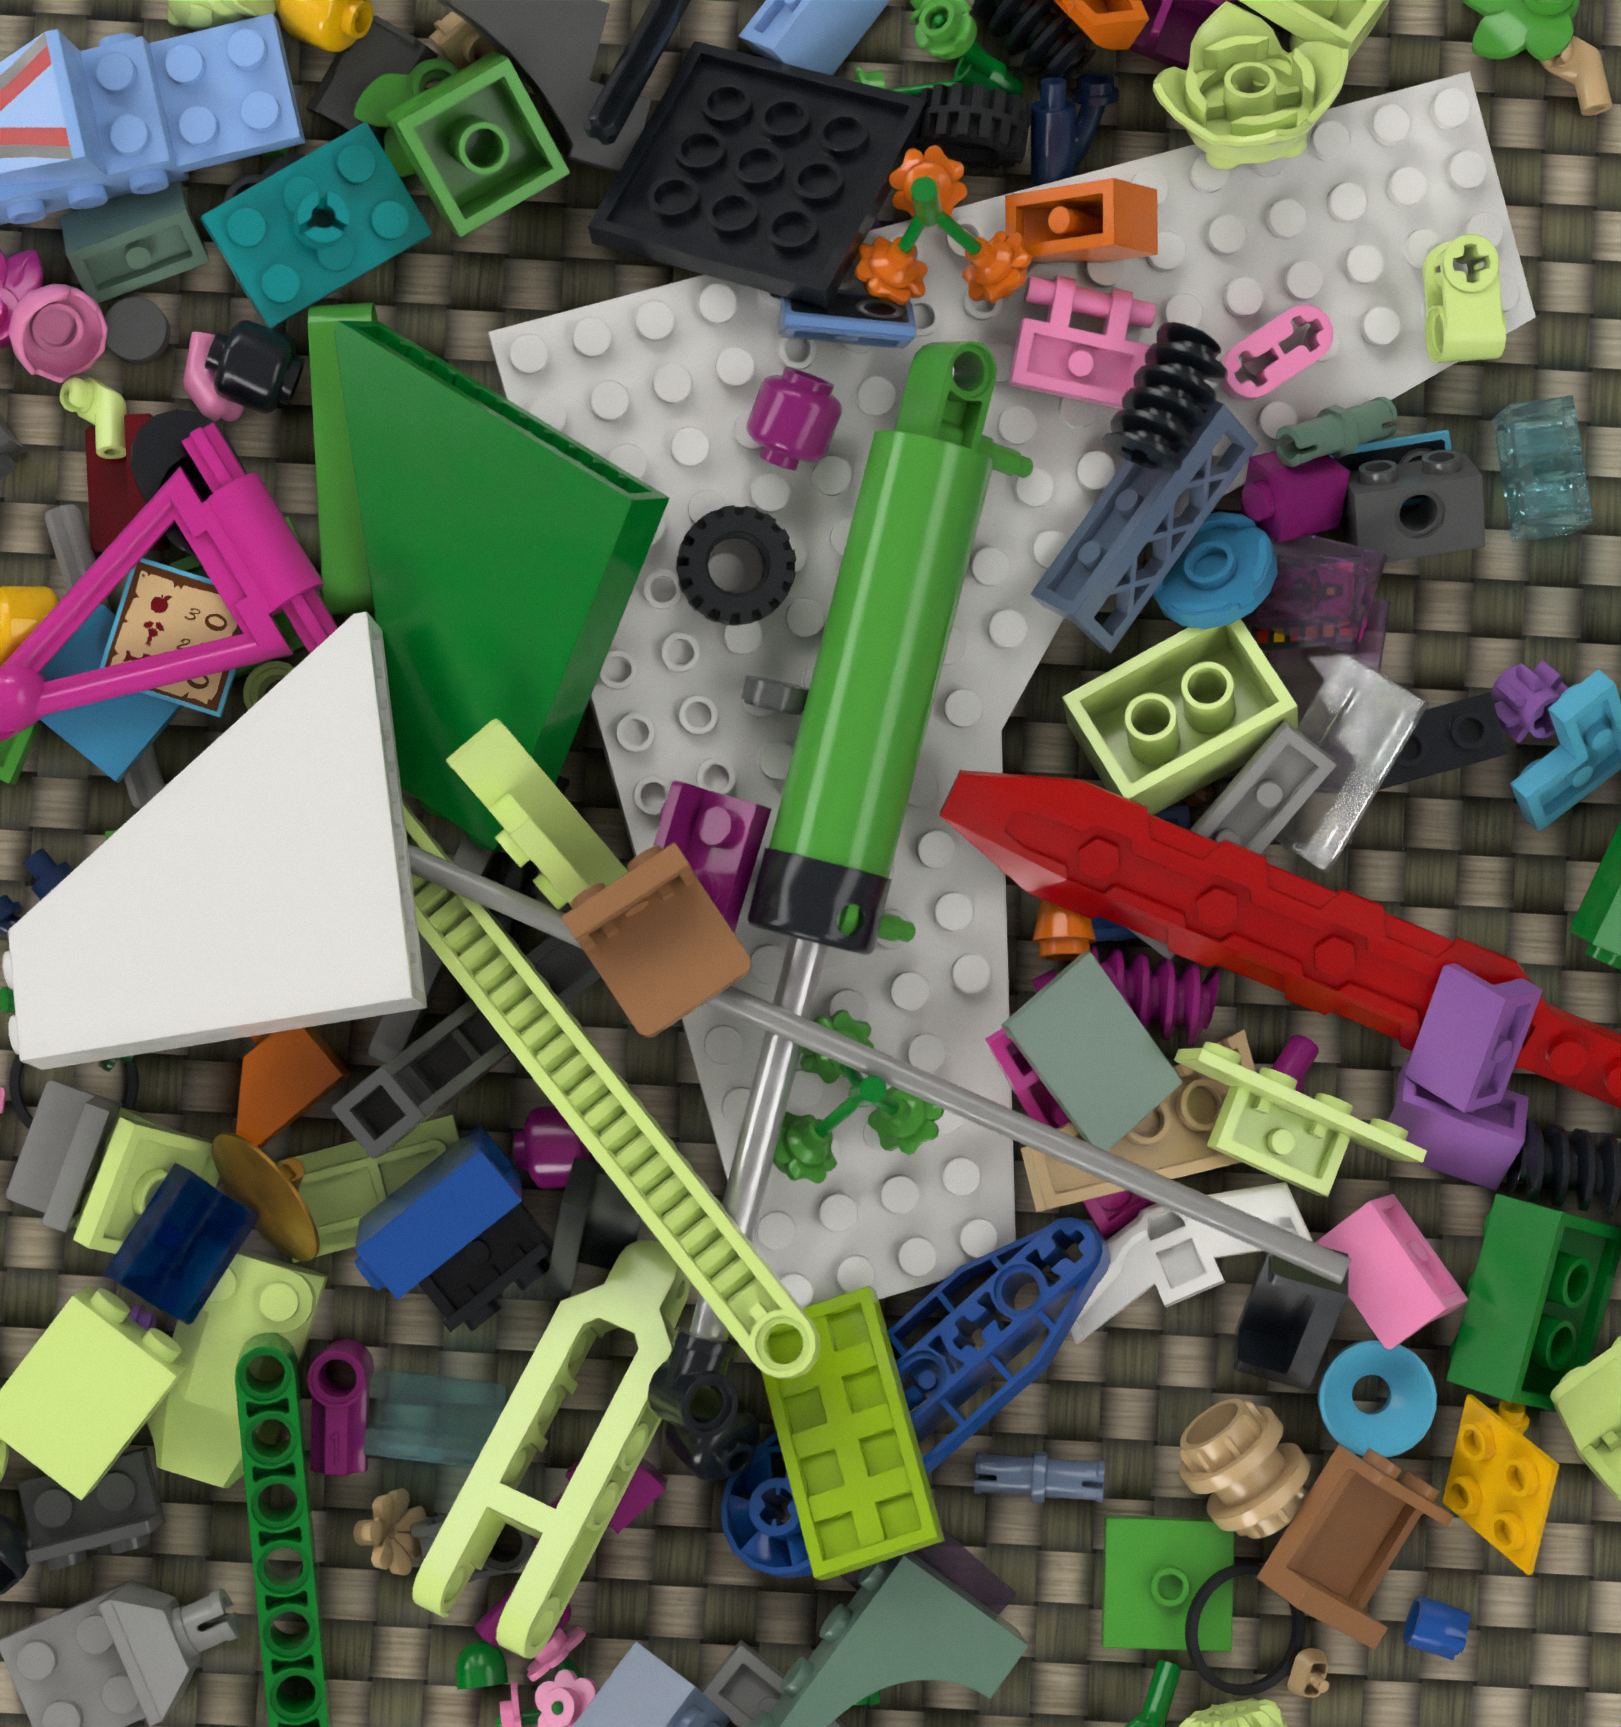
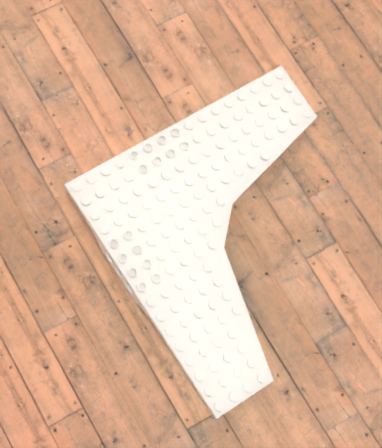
M1470 71L1329 108L1310 129L1307 135L1305 151L1293 158L1280 157L1265 163H1246L1232 169L1222 170L1209 165L1205 158V151L1194 144L1005 194L1011 195L1110 178L1157 189L1158 255L1104 263L1031 262L1026 268L1027 278L1024 285L1016 289L1011 296L1005 299L1000 298L994 304L985 299L979 302L970 299L968 283L962 278L963 270L971 264L965 257V249L937 224L931 227L925 226L915 243L917 253L914 258L923 262L928 267V272L923 278L925 294L921 298L910 297L909 301L912 303L916 323V337L904 349L784 338L782 334H778L781 295L705 274L488 332L506 399L670 497L589 702L634 857L653 847L660 824V812L667 800L671 784L675 780L772 809L734 933L752 961V968L750 973L733 984V987L773 1004L790 936L751 926L748 922V914L764 851L770 845L803 712L801 715H795L744 703V699L741 697L746 675L773 679L809 689L874 432L880 430L894 431L912 360L916 352L923 345L931 342H980L990 350L997 367L996 381L982 435L992 438L994 443L1016 450L1022 456L1030 458L1033 462V471L1028 477L1022 478L1017 475L1009 476L992 469L889 875V879L892 880L884 908L885 913L901 917L902 920L912 922L916 928L915 936L909 942L877 938L874 950L869 955L828 946L809 1020L813 1022L816 1016L819 1015L830 1017L836 1011L844 1009L848 1011L854 1020L866 1021L870 1025L871 1035L867 1039L873 1043L874 1049L1012 1109V1088L985 1038L1003 1028L1001 1025L1010 1018L1006 874L940 817V810L959 770L1003 773L1002 729L1064 617L1043 607L1031 595V592L1126 460L1107 447L1102 439L1107 433L1112 432L1110 421L1120 409L1007 385L1020 321L1023 318L1046 322L1048 306L1024 301L1028 278L1033 276L1054 281L1055 276L1058 275L1076 279V286L1105 293H1110L1112 288L1133 292V299L1155 303L1156 313L1150 329L1128 324L1125 340L1152 346L1154 343H1157L1156 332L1163 323H1182L1204 331L1221 347V353L1216 357L1218 361L1231 347L1288 309L1297 305H1312L1321 309L1329 317L1333 327V341L1329 350L1320 359L1268 394L1251 402H1239L1230 398L1221 389L1219 383L1204 380L1215 390L1217 395L1216 401L1225 404L1257 442L1258 447L1251 456L1276 451V444L1292 439V437L1283 440L1276 439V433L1279 428L1314 419L1325 408L1337 405L1347 409L1377 397H1386L1392 400L1457 363H1433L1426 348V304L1422 271L1425 258L1437 245L1453 241L1455 238L1467 234L1481 235L1488 239L1496 248L1500 260L1501 303L1506 321V334L1536 317ZM1005 195L953 208L951 218L972 237H982L989 241L998 231L1006 233ZM913 219L870 230L863 244L872 245L877 237H884L888 241L893 242L895 238L903 237ZM857 255L837 292L869 295L864 289L863 281L854 275V270L859 264ZM1454 259V270L1463 271L1465 275H1468L1467 264L1457 263L1456 259ZM1484 262L1479 263V264H1480V268H1483L1484 265H1485V263H1484ZM1440 266L1437 268V273L1441 272ZM1071 312L1069 327L1102 334L1104 319ZM1291 320L1294 332L1278 343L1284 354L1299 345H1304L1310 352L1312 349L1309 346L1308 340L1315 334L1313 328L1309 323L1298 327ZM1266 353L1249 362H1246L1239 355L1238 359L1240 360L1241 368L1234 373L1236 379L1241 384L1251 380L1258 387L1260 384L1256 378L1257 373L1272 362ZM785 367L810 373L834 385L832 395L838 399L842 406V414L827 454L824 458L815 462L800 460L796 470L782 468L760 458L759 455L763 446L755 442L746 430L747 421L761 383L769 376L782 375ZM1225 434L1212 450L1211 466L1217 465L1232 444ZM1249 459L1224 495L1245 484ZM1190 489L1184 490L1176 501L1174 518L1180 517L1188 506ZM731 505L735 507L757 508V511L765 515L768 513L775 518L776 523L781 529H785L788 533L791 547L795 549L796 555L794 582L781 605L761 620L738 626L713 622L706 619L699 611H695L688 603L689 601L684 593L681 592L676 571L679 548L691 526L707 513ZM738 538L726 539L717 544L710 553L708 561L709 574L714 583L722 590L734 594L745 593L753 589L761 580L764 568L762 556L757 548L748 541ZM704 1003L683 1017L682 1023L728 1182L766 1030ZM800 1053L786 1111L797 1116L810 1114L816 1119L823 1120L849 1097L848 1092L852 1085L842 1075L834 1083L827 1084L818 1074L803 1071L800 1061L804 1054ZM861 1073L863 1078L868 1077V1075ZM885 1083L886 1090L891 1088V1085ZM873 1105L859 1107L832 1130L833 1141L831 1151L836 1158L837 1165L832 1171L826 1172L827 1176L822 1183L816 1184L806 1178L793 1181L785 1173H782L775 1166L774 1162L772 1163L752 1243L757 1248L761 1257L772 1267L775 1275L801 1308L866 1286L876 1290L878 1299H883L943 1281L958 1267L1016 1241L1013 1139L944 1109L943 1116L935 1121L939 1128V1134L934 1140L923 1142L912 1155L901 1152L899 1146L893 1151H887L881 1147L877 1131L868 1125L869 1115L879 1109Z

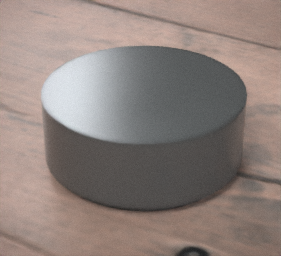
M141 297L122 299L115 303L105 316L108 325L107 345L116 355L129 363L145 364L152 362L164 353L169 344L171 336L169 321L160 308L148 299Z
M746 675L741 698L744 699V703L753 706L801 715L804 711L809 689L782 681Z

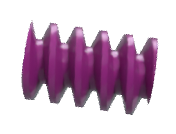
M1091 944L1090 952L1097 958L1100 964L1097 947ZM1115 948L1110 950L1103 963H1108L1111 966L1136 1017L1146 1031L1152 1020H1158L1162 1040L1169 1041L1177 1025H1184L1187 1045L1194 1046L1202 1030L1208 1028L1213 1016L1219 986L1218 967L1210 969L1203 983H1201L1199 967L1196 963L1189 962L1185 964L1180 975L1176 978L1174 964L1171 959H1161L1151 974L1146 954H1136L1129 967L1125 969L1121 950Z

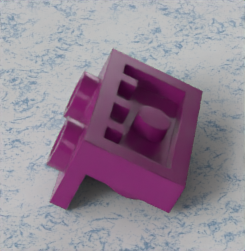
M675 780L671 784L667 800L660 812V824L653 847L661 846L662 849H665L672 843H676L690 864L697 879L733 933H735L772 809Z

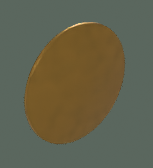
M229 1132L219 1134L212 1144L214 1163L226 1190L243 1215L268 1242L287 1256L299 1261H310L315 1258L320 1248L319 1235L314 1220L298 1193L305 1172L303 1163L299 1159L292 1157L283 1160L278 1167L263 1151L245 1138Z

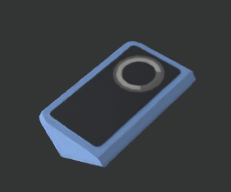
M837 292L830 307L825 308L781 296L778 334H782L784 338L904 349L916 337V323L910 301L905 305H898L895 302L885 303L871 295Z

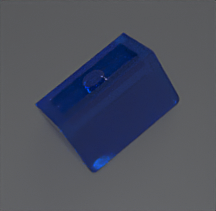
M174 1163L103 1274L143 1301L190 1325L198 1316L257 1223L259 1213L251 1207L223 1194L191 1170Z

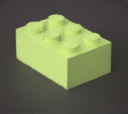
M1241 619L1229 625L1210 629L1187 627L1062 697L1068 727L1107 790L1147 806L1148 813L1151 815L1157 814L1245 765L1283 719L1298 730L1297 704Z

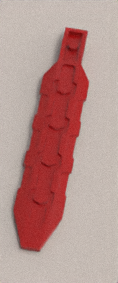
M959 770L940 810V817L1027 893L1087 918L1093 919L1099 916L1167 944L1170 952L1206 967L1216 964L1284 992L1286 1000L1320 1014L1327 1015L1332 1012L1398 1039L1400 1047L1413 1051L1444 965L1456 963L1492 985L1520 978L1533 984L1516 960L1461 937L1451 940L1384 912L1382 904L1343 888L1338 891L1326 888L1267 863L1266 856L1226 839L1220 842L1211 840L1149 814L1147 806L1082 779ZM1541 994L1514 1068H1524L1621 1109V1034L1548 1004Z

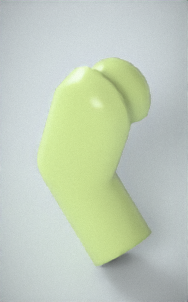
M78 377L66 380L61 387L60 402L65 410L77 412L79 417L95 425L96 454L105 459L125 457L124 415H127V407L122 395L99 380L90 377L85 380Z

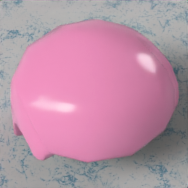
M50 284L31 290L13 309L8 331L14 354L31 375L36 374L52 381L63 383L73 375L89 370L104 353L108 325L98 303L84 291L65 284Z

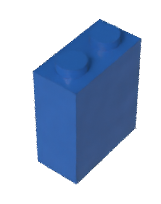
M477 1125L360 1218L355 1251L360 1256L354 1260L356 1267L374 1289L379 1291L386 1286L398 1300L522 1201L520 1171L482 1125Z

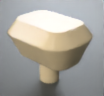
M1307 1648L1296 1655L1287 1684L1291 1694L1315 1698L1329 1689V1682L1325 1680L1329 1665L1324 1651Z

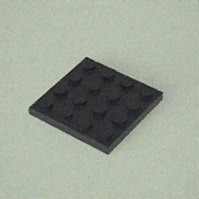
M694 41L589 223L588 229L591 242L599 246L829 308L858 253L859 246L863 244L892 189L889 182L890 173L902 166L905 153L914 147L921 134L922 118L928 105L927 99Z

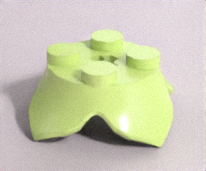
M1225 1L1198 28L1191 43L1187 70L1185 71L1175 66L1163 70L1153 82V92L1167 112L1185 127L1195 145L1205 151L1207 163L1214 168L1227 170L1235 168L1240 164L1265 163L1280 157L1293 158L1305 151L1307 135L1310 129L1330 107L1341 91L1348 69L1349 49L1322 41L1305 42L1292 52H1286L1282 49L1274 29L1261 17Z

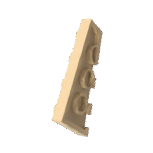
M1245 1029L1216 1042V1044L1239 1053L1242 1056L1239 1065L1256 1072ZM1175 1064L1172 1067L1177 1070L1183 1083L1108 1151L1169 1179L1241 1163L1239 1160L1207 1147L1229 1086L1182 1064ZM1071 1121L1057 1128V1130L1085 1141ZM1029 1146L1021 1148L1036 1212L1126 1191V1189Z

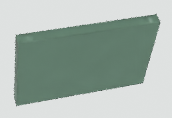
M1084 951L1001 1025L1006 1031L1007 1037L1014 1042L1085 1142L1107 1152L1183 1083L1177 1070L1173 1069L1099 965L1097 958L1089 951Z

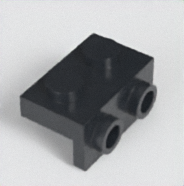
M520 1202L418 1284L446 1318L442 1323L450 1333L463 1322L472 1332L502 1308L494 1298L513 1282L523 1291L549 1270L550 1263L545 1256L552 1252L554 1242L525 1205Z

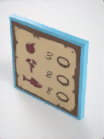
M142 558L129 572L99 669L243 633L211 579ZM237 668L141 691L140 693L222 718Z

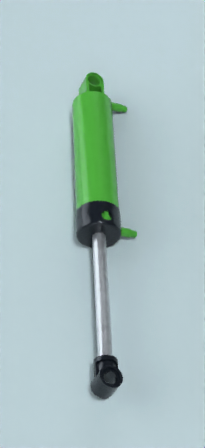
M931 342L923 345L916 352L912 360L894 431L880 430L874 432L769 848H765L748 914L749 924L753 927L790 936L773 1004L808 1020L828 946L869 955L874 950L877 938L909 942L916 933V928L912 922L884 912L892 880L889 879L903 819L992 469L1009 476L1017 475L1022 478L1028 477L1033 471V462L1030 458L1022 456L1016 450L994 443L992 438L982 435L996 381L997 367L990 350L980 342ZM769 1031L765 1032L722 1202L725 1211L739 1225L742 1233L751 1242H753L802 1046ZM700 1293L691 1328H676L672 1357L670 1360L662 1363L654 1372L649 1383L648 1399L651 1409L658 1417L699 1438H713L726 1430L737 1412L738 1394L735 1385L729 1378L734 1358L738 1357L740 1344L736 1340L728 1338L729 1330ZM696 1392L694 1399L691 1401L693 1394Z

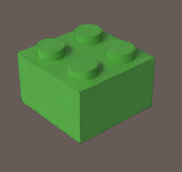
M495 51L384 114L446 227L460 238L570 174L511 61Z

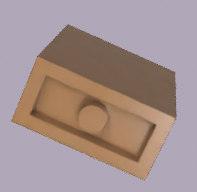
M1338 1444L1256 1578L1297 1609L1375 1650L1388 1627L1363 1609L1421 1515L1426 1514L1446 1527L1454 1515L1434 1503L1440 1491L1406 1470L1401 1480H1398L1397 1478L1402 1468L1379 1453L1368 1448L1361 1458Z

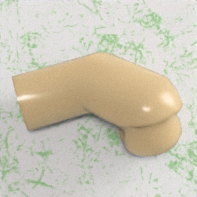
M1573 36L1570 44L1563 52L1549 60L1540 61L1542 66L1550 73L1575 86L1583 116L1597 115L1609 110L1613 106L1601 55L1594 46Z

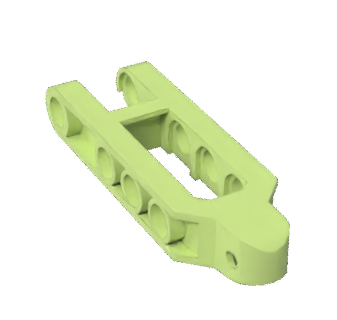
M638 1240L627 1245L618 1256L603 1285L560 1302L415 1578L413 1586V1600L415 1604L441 1617L448 1618L450 1615L448 1611L458 1601L475 1568L480 1571L482 1570L505 1524L540 1539L502 1612L496 1633V1640L500 1646L527 1659H533L537 1656L552 1636L662 1421V1418L658 1417L651 1409L648 1399L649 1383L654 1372L661 1364L672 1357L675 1345L673 1341L675 1327L688 1299L691 1285L688 1277L660 1242ZM621 1328L634 1334L638 1351L556 1509L517 1491L536 1451L543 1453L548 1443L544 1436L566 1394L573 1395L578 1386L575 1377L597 1336L603 1338L606 1332Z

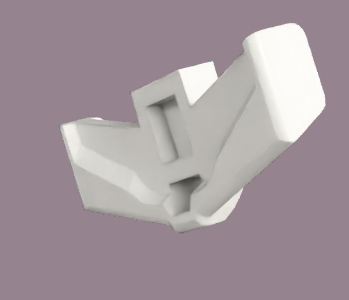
M1287 1182L1207 1195L1313 1242ZM1155 1203L1141 1209L1133 1221L1106 1240L1110 1254L1109 1268L1070 1329L1076 1344H1079L1154 1285L1157 1287L1164 1306L1169 1307L1225 1283L1216 1262L1217 1258L1264 1250L1160 1204ZM1060 1277L1055 1279L1054 1282L1056 1283L1057 1281H1059Z

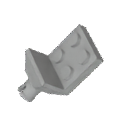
M131 1580L3 1636L0 1639V1652L32 1727H125L146 1718L150 1727L161 1722L182 1699L201 1659L200 1654H202V1651L227 1640L232 1641L241 1636V1625L237 1612L214 1622H207L226 1612L225 1609L233 1605L229 1595L222 1588L189 1605L179 1606L176 1597Z

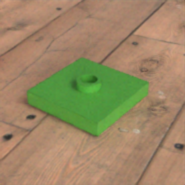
M1104 1514L1102 1647L1187 1650L1185 1624L1191 1602L1206 1580L1218 1571L1234 1565L1235 1531L1219 1529L1212 1518ZM1233 1578L1220 1585L1211 1594L1203 1607L1198 1624L1200 1651L1231 1652Z

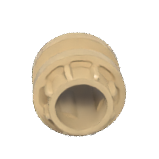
M1239 1398L1227 1399L1213 1405L1195 1418L1185 1429L1180 1439L1182 1449L1179 1456L1182 1462L1179 1473L1193 1493H1211L1207 1502V1513L1219 1529L1235 1531L1239 1536L1247 1535L1249 1538L1257 1539L1281 1530L1292 1521L1309 1493L1307 1487L1310 1481L1307 1477L1310 1472V1462L1296 1444H1278L1283 1434V1425L1272 1409L1266 1406H1255L1252 1401H1242Z

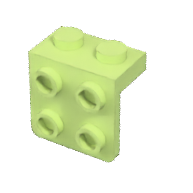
M1620 1335L1607 1351L1587 1365L1579 1366L1569 1371L1552 1390L1550 1398L1578 1455L1621 1505Z

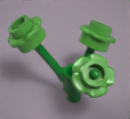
M910 0L915 11L911 14L909 22L912 26L918 23L915 27V40L918 46L923 50L928 49L932 56L945 60L962 56L956 67L953 80L886 88L884 75L881 70L863 72L862 66L855 69L854 80H852L918 97L922 89L926 87L933 89L934 85L944 84L948 87H952V83H963L967 87H973L974 84L984 85L985 89L993 90L998 88L1005 90L1006 95L1016 94L1018 96L1021 95L1024 88L1022 80L1007 73L1006 64L988 55L975 42L977 25L974 18L969 14L971 6L966 0Z

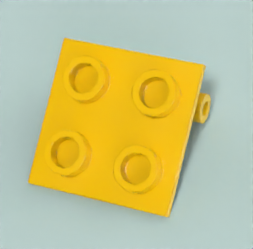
M1469 1394L1465 1400L1442 1503L1524 1573L1531 1575L1534 1571L1560 1465L1523 1436L1530 1422L1529 1417L1525 1414V1405L1502 1399L1499 1406L1488 1408L1474 1395Z

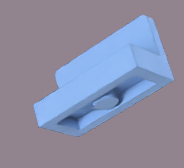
M766 0L738 37L753 53L777 62L833 76L887 6L889 0Z

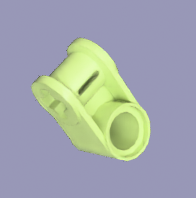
M1467 234L1457 237L1453 241L1439 244L1428 253L1423 262L1422 274L1426 304L1425 342L1428 355L1433 363L1498 359L1502 356L1505 349L1506 321L1501 303L1500 260L1493 244L1481 235ZM1454 259H1456L1457 263L1467 264L1468 275H1465L1463 271L1454 270ZM1484 262V267L1480 268L1479 263ZM1440 266L1441 272L1437 273V268Z

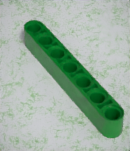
M265 1332L253 1336L241 1349L235 1371V1387L268 1726L332 1727L297 1356L294 1347L287 1338L277 1333ZM271 1355L283 1364L284 1373L276 1380L261 1381L252 1375L248 1364L257 1356ZM273 1419L284 1423L291 1435L283 1443L271 1445L262 1442L257 1437L254 1429L262 1421ZM284 1484L293 1490L296 1500L287 1507L274 1508L262 1499L261 1492L269 1485ZM290 1548L300 1555L302 1563L293 1570L280 1571L268 1562L267 1556L276 1549ZM285 1612H296L307 1620L308 1626L301 1632L287 1634L275 1626L274 1619ZM294 1675L303 1676L310 1680L314 1685V1689L307 1695L300 1697L291 1696L284 1692L280 1687V1683Z

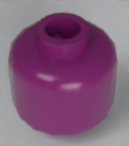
M785 367L782 375H772L765 378L761 383L746 426L749 436L763 446L759 457L769 463L789 470H796L800 460L815 462L824 458L842 414L841 403L832 395L834 385L820 377L790 367Z
M555 1106L532 1109L527 1116L524 1131L515 1132L513 1146L517 1167L519 1170L528 1169L532 1180L541 1189L566 1187L574 1158L598 1163Z

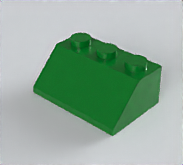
M1496 1193L1492 1210L1487 1214L1483 1224L1484 1240L1476 1270L1471 1275L1467 1284L1466 1297L1469 1300L1465 1307L1459 1333L1454 1338L1450 1347L1449 1358L1451 1363L1446 1381L1512 1403L1557 1411L1550 1398L1552 1390L1569 1371L1579 1366H1585L1593 1360L1621 1255V1228Z

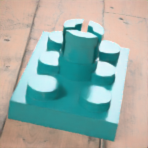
M366 121L203 214L200 218L266 327L271 329L433 234Z

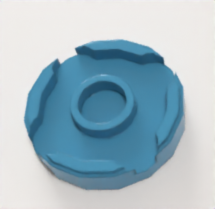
M1210 513L1155 590L1153 597L1163 614L1181 626L1210 629L1232 624L1252 613L1270 594L1278 574L1276 552L1271 540L1265 531L1263 532V530L1256 527L1253 520L1242 514Z

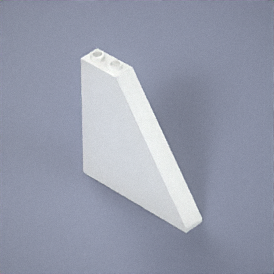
M367 612L355 613L8 930L10 950L4 952L2 963L6 983L14 992L16 1014L12 1015L9 1019L8 1031L11 1046L14 1052L19 1055L21 1062L45 1070L427 1008L383 633L380 626Z

